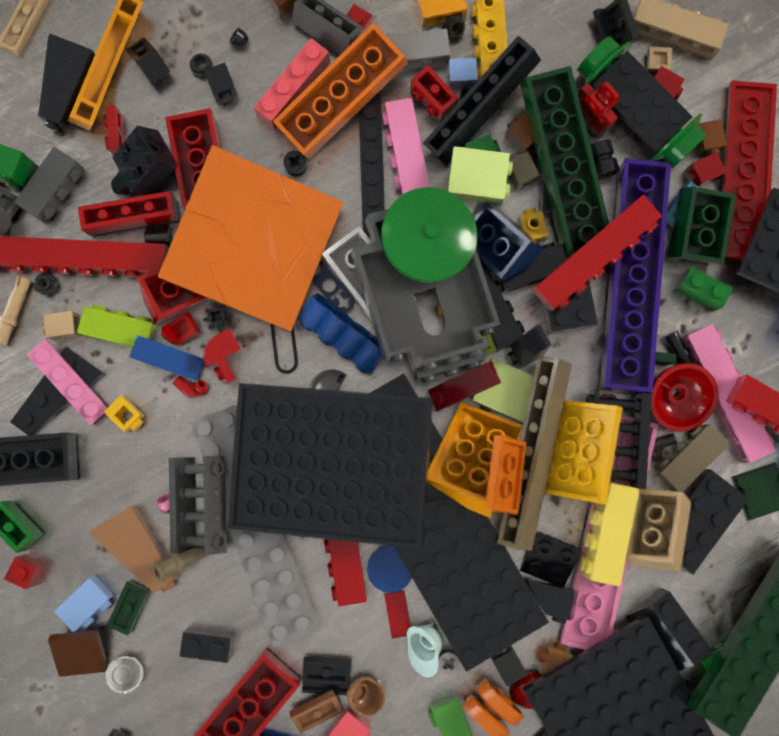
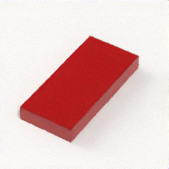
M405 591L385 593L392 639L407 636V630L411 627Z

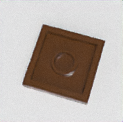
M98 630L52 634L49 636L48 643L59 677L106 672L108 663Z

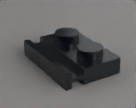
M304 656L302 693L325 694L333 690L335 695H346L350 687L352 659Z

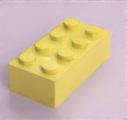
M609 483L606 505L596 503L595 509H591L589 515L591 529L590 533H586L584 547H587L585 556L581 557L579 570L582 571L581 575L592 581L620 587L640 489Z

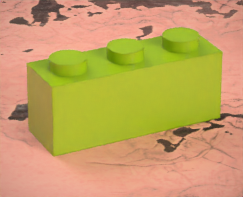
M93 304L92 308L86 306L83 308L77 333L80 335L131 348L137 335L154 340L157 325L151 322V318L138 315L137 319L128 317L129 313L121 310H115V313L107 312L106 307Z

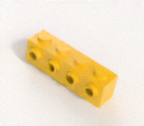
M475 0V3H471V16L475 17L476 24L472 26L473 38H477V46H474V58L478 60V80L507 49L504 0Z

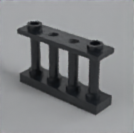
M600 389L590 390V394L586 395L585 403L614 405L622 407V409H632L635 412V422L633 421L632 424L620 423L618 431L631 433L634 436L633 445L630 447L616 446L614 454L615 456L630 457L632 459V469H629V471L612 470L610 479L628 480L632 488L646 489L652 394L640 393L636 394V398L633 400L601 398L599 397Z

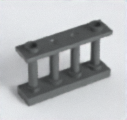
M203 456V464H193V457L169 458L170 554L183 553L195 546H205V555L227 553L225 456ZM203 473V488H194V474ZM204 497V512H194V498ZM195 522H204V536H195Z

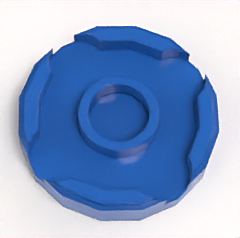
M386 545L379 547L368 560L367 573L369 580L375 588L382 592L394 593L401 591L412 579L394 546Z

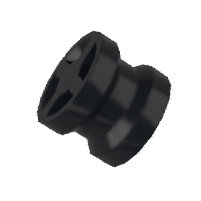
M295 150L285 155L283 164L287 174L293 178L303 176L307 171L305 156Z

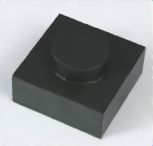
M170 224L147 226L143 235L145 243L164 244L168 242L171 235Z

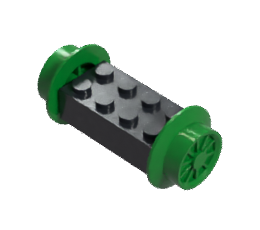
M608 36L587 55L577 68V72L586 80L585 85L589 83L594 90L598 89L605 81L609 82L619 94V101L611 110L656 154L651 161L663 159L665 162L671 163V168L673 169L708 136L699 126L702 114H698L690 121L693 116L629 52L632 43L628 42L619 45L611 36Z

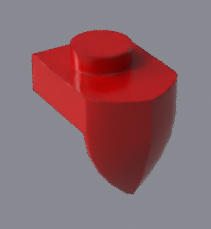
M184 312L161 329V336L169 343L175 345H182L200 333L189 312Z

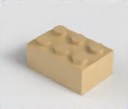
M639 490L626 560L633 567L681 572L691 501L683 492Z

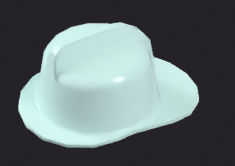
M434 622L420 627L412 626L407 630L409 661L417 673L424 677H432L438 671L439 654L444 646L443 637L437 630V625Z

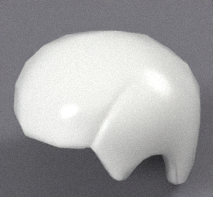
M131 656L117 657L109 664L105 672L108 686L112 691L121 694L130 693L135 690L143 679L141 663Z

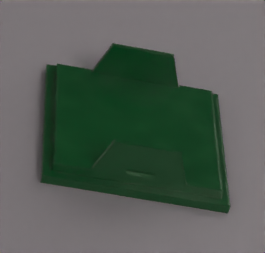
M776 462L732 476L736 489L749 498L743 507L747 521L779 511V469Z

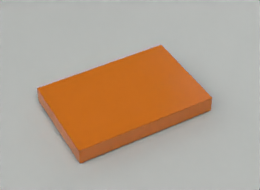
M494 435L485 510L518 514L526 442L502 435Z

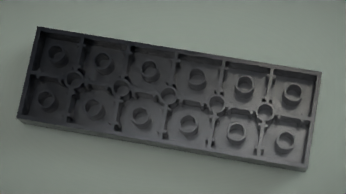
M404 373L370 392L418 397ZM432 420L428 469L443 440ZM427 482L426 501L451 498ZM455 501L458 522L424 527L421 549L394 547L467 672L545 626L549 621L506 547L497 544L499 535L489 518L469 510Z

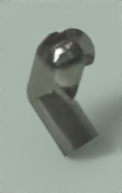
M674 433L655 439L651 457L653 462L657 463L663 460L662 455L665 447L677 444Z

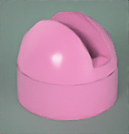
M169 493L160 496L156 500L158 509L166 514L170 510Z

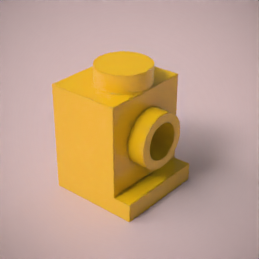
M536 208L524 210L522 212L523 215H520L518 218L519 226L538 243L546 241L549 237V232H547L543 212H536ZM536 221L537 227H532L530 222Z
M122 395L104 411L123 432H129L130 430L135 432L143 424L141 419L145 416L126 396ZM127 412H131L132 417L129 420H126L125 414Z

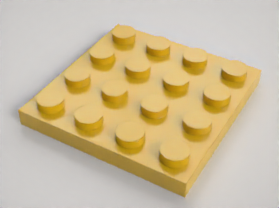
M564 400L545 494L606 505L622 407Z

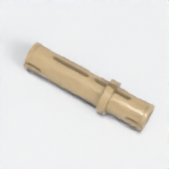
M20 276L16 277L2 317L0 316V344L7 346L11 332L17 326L18 322L16 320L32 282L29 279Z

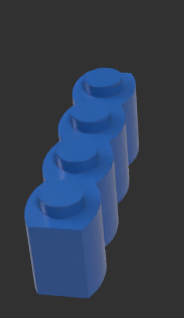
M316 293L311 296L297 317L302 327L308 331L316 332L323 343L333 345L341 357L353 360L357 369L361 372L372 374L383 360L377 337L373 336L362 325L353 321L350 316L335 307L322 295Z

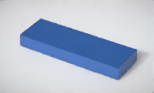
M139 335L136 336L129 358L196 381L203 365V358Z

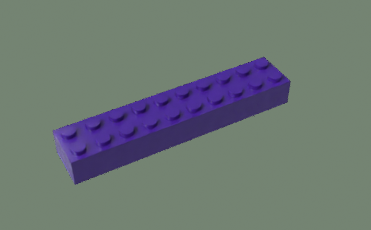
M625 158L620 165L621 171L618 176L615 219L643 194L659 211L662 217L656 221L659 225L649 234L643 232L639 236L641 241L632 249L626 247L622 250L621 253L624 256L610 266L600 390L631 394L652 393L671 163Z

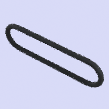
M270 324L276 368L282 373L289 374L298 366L294 326L291 331L295 362L293 368L283 370L278 363L274 325Z

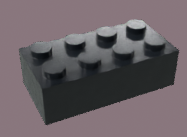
M64 432L0 438V486L78 480L76 433Z
M705 469L684 492L691 501L681 570L694 575L749 500L747 496L711 469Z

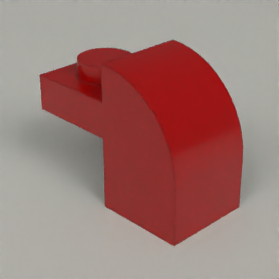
M230 328L210 339L203 350L205 368L214 363L216 368L213 371L219 381L223 380L224 383L235 379L225 357L241 349Z

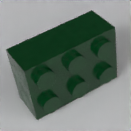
M695 186L680 188L669 257L707 264H724L736 194Z

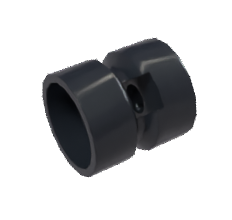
M606 139L590 144L599 181L612 177L621 171L617 158L612 157L615 152L611 140Z

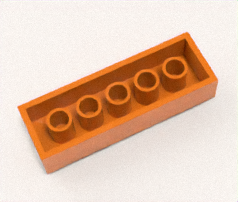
M373 22L273 122L297 149L310 159L408 64L405 55Z

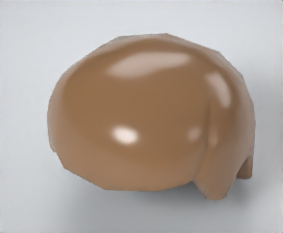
M368 676L357 678L350 684L346 694L350 708L363 717L375 716L385 703L384 688Z

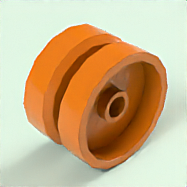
M484 678L476 687L478 694L484 701L475 695H469L462 705L468 714L491 736H508L510 730L502 718L510 725L517 726L525 716L507 694Z

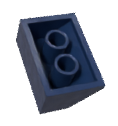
M488 202L483 205L474 217L477 228L476 250L478 257L502 280L530 267L544 249L502 210Z

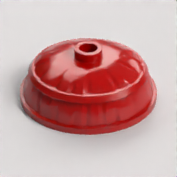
M681 363L665 369L653 382L651 413L659 424L672 431L681 432L697 428L708 420L717 405L718 386L714 377L708 370L693 363ZM678 388L677 393L672 394L674 389Z

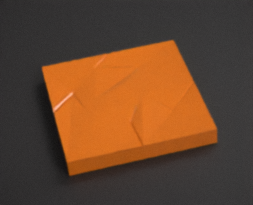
M212 145L160 269L158 278L291 332L344 202Z

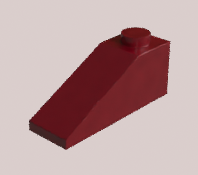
M492 361L443 382L429 389L428 392L430 397L433 398L436 411H440L501 384V381Z

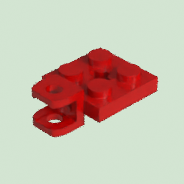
M607 81L602 83L596 90L587 83L578 93L584 120L588 123L590 131L598 135L600 139L610 131L618 119L611 108L618 103L619 94Z

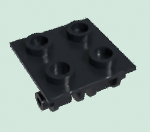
M538 532L535 534L532 551L528 552L520 571L554 585L565 587L582 549Z

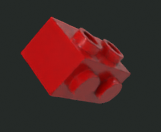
M429 65L411 79L410 93L417 102L421 101L426 106L427 113L433 119L436 117L441 122L458 104L459 97Z

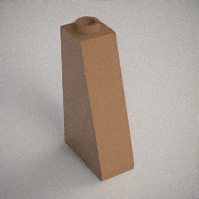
M137 505L128 507L90 531L92 537L153 593L160 589L164 593L175 586L173 581L179 578L177 573L167 577L165 582L160 583L153 572L152 563H160L168 559Z

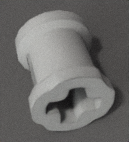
M442 649L439 654L438 667L441 672L447 675L455 673L459 668V659L452 649ZM445 657L448 659L452 658L453 663L451 665L448 663L444 665L443 659Z

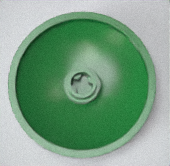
M422 187L404 193L393 202L383 220L381 240L388 260L401 274L418 282L437 283L454 277L469 263L477 244V228L470 210L457 196L439 188Z

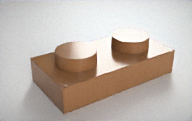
M333 690L289 711L290 718L300 733L344 712Z

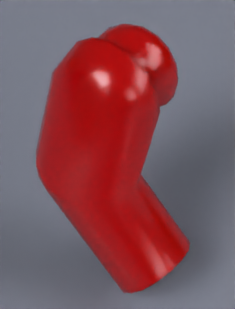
M178 376L172 383L189 398L199 397L207 392V383L203 380L188 383L182 376Z

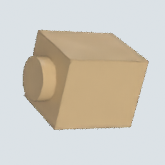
M65 311L43 315L44 322H42L41 327L46 338L55 341L81 336L77 333L79 326V316L77 313Z

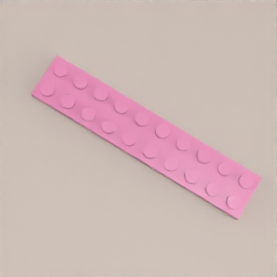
M621 415L620 423L632 424L633 421L635 422V418ZM650 422L647 475L659 424ZM618 432L616 446L630 447L633 445L634 436L631 433ZM614 455L612 470L629 471V469H632V459L630 457ZM610 479V483L631 487V483L628 480ZM593 502L590 505L580 548L582 552L578 558L571 588L579 591L574 618L570 621L566 620V624L563 623L559 641L560 644L587 650L612 635L628 561L625 560L620 587L592 581L581 575L582 571L579 570L581 557L585 556L587 547H584L586 533H590L591 529L589 515L591 509H595L596 504Z

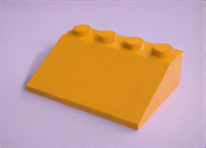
M461 402L428 469L427 482L467 509L491 518L494 511L485 510L494 435H502L520 440L523 425Z

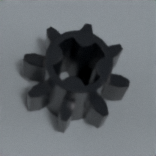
M214 303V308L210 310L205 309L208 315L203 318V321L211 323L208 329L212 331L217 327L218 331L222 332V327H231L228 323V318H232L233 315L225 313L228 308L226 305L219 308ZM215 314L220 315L223 319L221 321L215 320V318L213 317Z

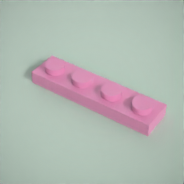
M44 339L26 354L89 425H92L105 414L104 411L108 407L47 339Z

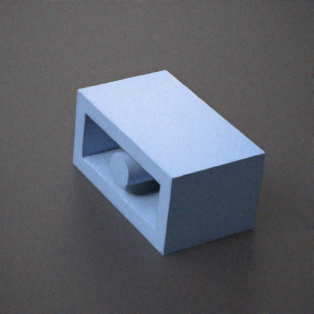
M97 575L89 577L54 612L72 632H76L79 629L84 631L95 621L92 617L96 613L100 612L102 614L112 605L110 600L115 594Z

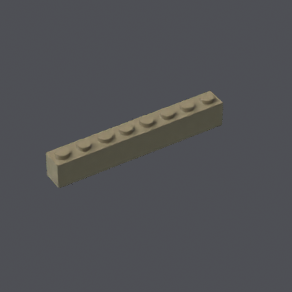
M538 355L520 436V441L526 442L518 514H503L497 544L517 550L532 551L572 367L571 363L559 358Z

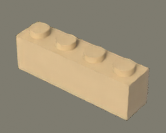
M640 0L633 16L638 33L712 58L721 49L729 25L718 18H709L701 15L698 11H689L680 8L677 4H668L659 0Z

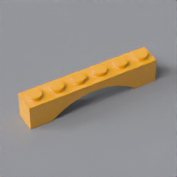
M117 1L68 118V122L90 131L143 1Z

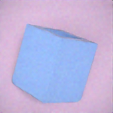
M476 58L449 60L450 89H462L477 82Z

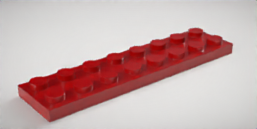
M731 80L729 83L725 136L727 146L724 152V168L727 173L723 175L722 192L736 194L725 255L727 259L742 260L771 191L777 84Z

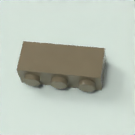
M711 424L700 425L692 429L689 433L691 437L686 442L683 440L678 443L673 449L675 453L670 458L665 457L658 463V469L654 473L671 491L683 492L730 445Z

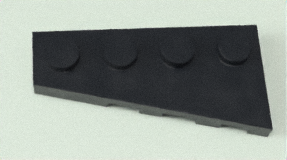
M65 346L60 353L89 387L94 381L100 379L105 374L69 347ZM44 375L10 423L25 434L33 435L55 417L57 412L68 406L70 402Z

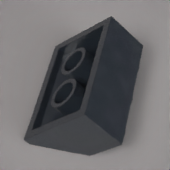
M661 588L625 615L630 623L643 615L649 617L678 671L695 666L713 652L677 600L666 589Z

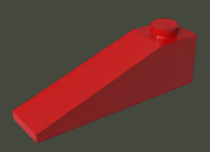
M161 268L137 277L145 306L155 325L209 299L158 278Z

